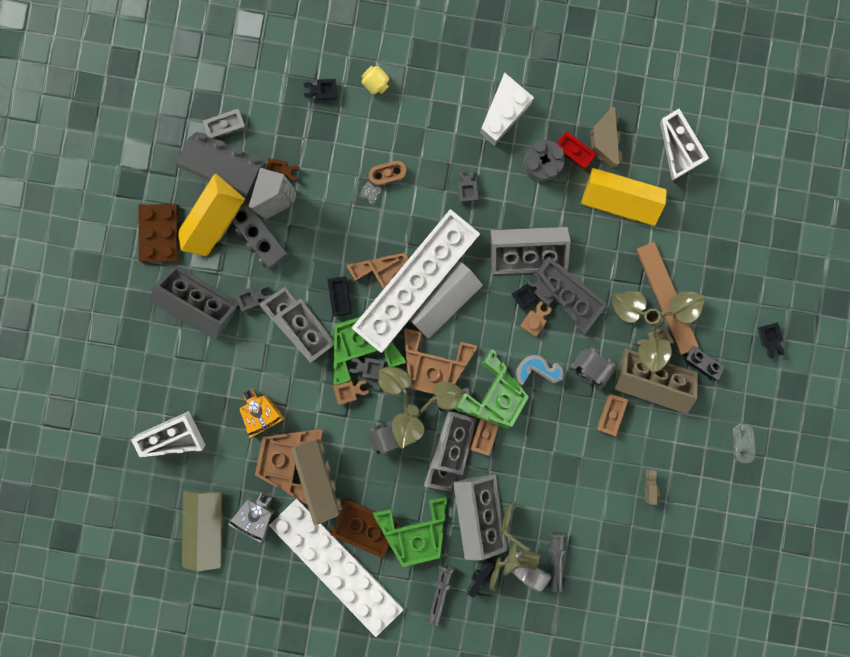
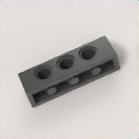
M245 199L232 220L236 225L234 230L241 238L243 236L248 241L246 245L252 253L257 252L260 256L258 261L264 268L267 266L273 269L289 255L260 217L249 208V203ZM242 213H246V220L244 222H239V215ZM253 228H258V235L256 237H250V231ZM269 243L270 250L265 253L262 252V245Z

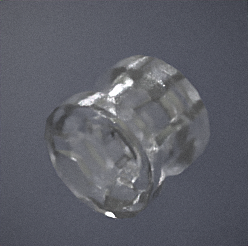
M367 181L359 197L367 199L373 205L382 188L372 185V182Z

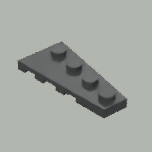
M547 257L536 273L580 332L585 335L608 304L553 259Z

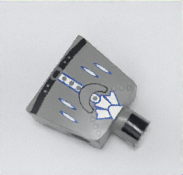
M261 492L257 500L250 497L228 525L261 543L265 538L274 512L272 508L267 506L272 497L264 492Z

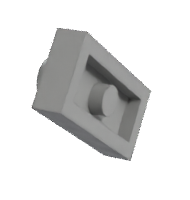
M239 109L203 121L208 137L213 139L246 128Z

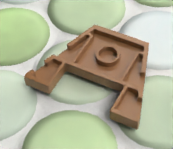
M400 253L349 264L347 268L355 281L374 272L384 289L409 258L406 253Z
M405 328L407 372L411 379L409 389L434 395L433 391L438 383L451 382L455 384L476 351L477 346L460 342L456 361L417 352L422 332Z
M323 429L262 437L255 475L307 504L302 484L293 482L296 464L291 448L300 443L319 439V442H321Z

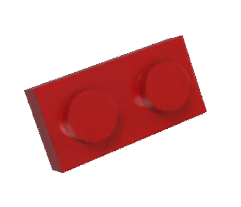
M567 131L556 143L562 148L567 158L584 170L597 154Z

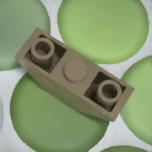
M611 107L590 132L592 150L611 168H616L619 162L622 161L621 150L618 151L620 132H617L616 125L619 124V114L615 112V107Z

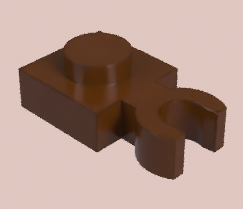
M268 158L267 170L284 174L285 177H289L292 181H298L299 179L296 176H292V172L294 170L300 171V167L296 165L287 167V161Z

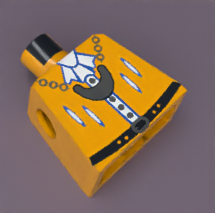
M253 389L243 393L248 404L241 407L240 412L250 438L285 419L267 395L257 398Z

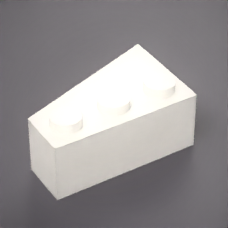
M506 73L503 75L480 132L494 146L531 105L534 98Z
M677 109L661 120L660 125L673 181L704 163L709 157L680 109Z
M189 411L136 434L131 439L139 457L195 450L202 451L205 447V443Z

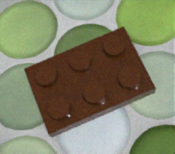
M138 205L139 262H179L178 205Z
M346 498L330 535L381 558H384L389 546L387 539L373 516V512L376 511ZM393 519L395 529L397 528L399 521Z

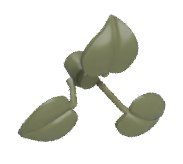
M627 291L613 294L614 309L623 321L635 323L640 315L645 316L646 322L652 326L654 340L647 339L643 341L638 349L640 360L651 372L655 373L661 370L670 360L672 353L671 345L667 340H658L656 326L661 324L662 317L676 314L678 321L687 324L692 323L701 315L705 296L695 292L679 293L669 303L673 312H659L656 309L642 312L645 310L647 302L641 293Z
M386 367L378 371L379 386L385 393L398 395L401 391L403 392L404 414H398L392 421V432L401 449L421 439L424 434V426L418 418L434 401L437 400L439 408L452 410L457 405L461 396L465 394L463 390L451 382L438 383L433 391L435 397H432L419 410L416 406H408L407 391L405 389L410 387L411 379L405 371L395 367Z
M512 502L503 518L501 534H504L514 543L509 551L507 561L500 562L501 558L498 557L494 564L490 579V590L495 591L494 585L502 566H505L503 575L506 576L518 566L536 570L539 563V554L530 552V548L525 547L508 533L511 510L517 502ZM517 545L524 550L519 551L518 557L516 556Z

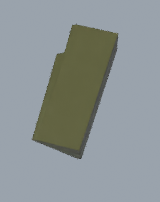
M184 490L182 567L196 572L221 568L223 530L222 491Z

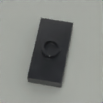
M347 276L327 279L333 317L352 314Z
M489 558L485 560L480 570H475L471 577L473 581L467 589V595L475 598L494 568V563Z

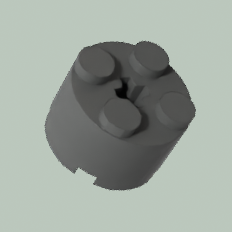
M539 140L534 143L524 158V168L530 179L539 183L554 179L564 165V152L562 148L549 140ZM542 159H546L545 165L541 164Z
M590 347L589 350H581L569 369L570 371L575 370L573 374L587 385L591 386L593 383L597 385L595 389L602 390L614 373L616 364L608 358L605 360L600 356L598 350Z
M393 420L386 422L387 426L382 423L368 429L370 432L368 435L376 455L399 447L392 432Z

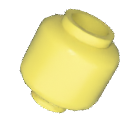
M371 65L361 76L363 78L362 85L373 95L378 92L382 94L389 87L387 85L389 76L379 66L373 67Z

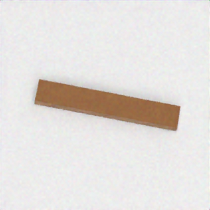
M655 242L635 249L661 311L673 312L669 303L677 294ZM676 314L664 316L680 355L689 352L693 345L697 348L699 347L689 323L678 321Z

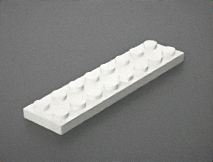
M450 209L354 324L352 329L382 353L480 233Z
M298 498L269 525L375 637L404 610L336 537L330 535L331 532L323 523L313 525L309 509Z

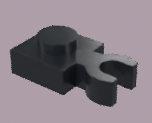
M318 79L317 85H313L310 82L304 83V88H311L310 93H304L305 98L310 99L317 95L318 100H337L336 79Z
M778 322L758 327L762 346L768 345L769 347L767 349L768 357L774 358L773 351L775 349L779 355H784V349L778 344V342L783 341Z

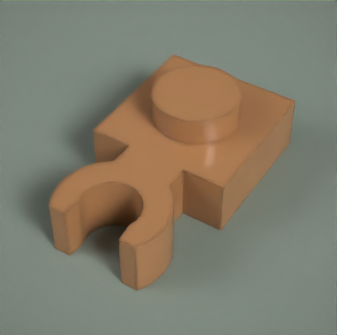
M542 301L537 304L536 313L530 311L520 325L521 328L534 337L538 335L547 322L543 319V316L551 311L550 307L545 312L541 311Z
M352 381L333 386L337 404L340 405L357 400L356 394H368V390H360V385L365 384L366 381H358L355 386H353Z

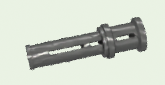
M551 531L549 532L551 541L550 548L548 549L551 555L550 591L558 592L559 590V592H562L563 556L566 553L564 538L566 533Z
M440 564L438 567L440 571L438 579L434 583L436 591L427 620L429 624L437 626L440 624L447 591L452 587L450 584L452 575L456 571L454 567Z

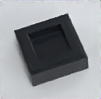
M528 283L511 294L521 310L538 299Z

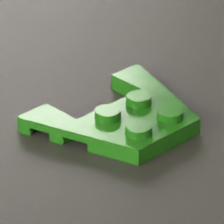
M360 317L334 325V386L351 381L346 364L347 360L378 351L352 329ZM391 341L384 350L389 367L406 363Z
M492 349L486 355L482 365L497 377L481 404L465 393L461 396L454 409L509 429L515 423L529 397L517 380L510 376L506 370L507 367L496 357L497 353Z
M446 496L428 500L432 520L395 529L390 509L373 512L376 522L402 567L440 558L443 521H445V505L447 504Z

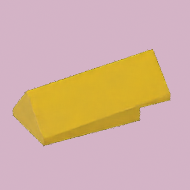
M592 168L581 204L631 221H639L655 226L666 205L667 190Z
M217 174L213 175L178 231L181 251L208 256L216 242L221 240L245 201L241 194Z

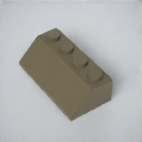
M625 348L615 377L614 389L688 414L697 400L698 372L667 363L661 370L653 373L640 360L638 352Z
M315 439L292 447V454L313 525H318L339 516L342 505L340 499H336L334 491H337L334 479L331 480L329 476L331 468L329 462L325 461L323 456L326 453L323 442Z

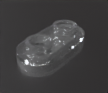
M737 425L732 433L734 457L738 462L750 463L755 457L754 431L748 425ZM743 430L745 434L743 437H740L739 433ZM742 450H745L746 454L742 457L740 453Z

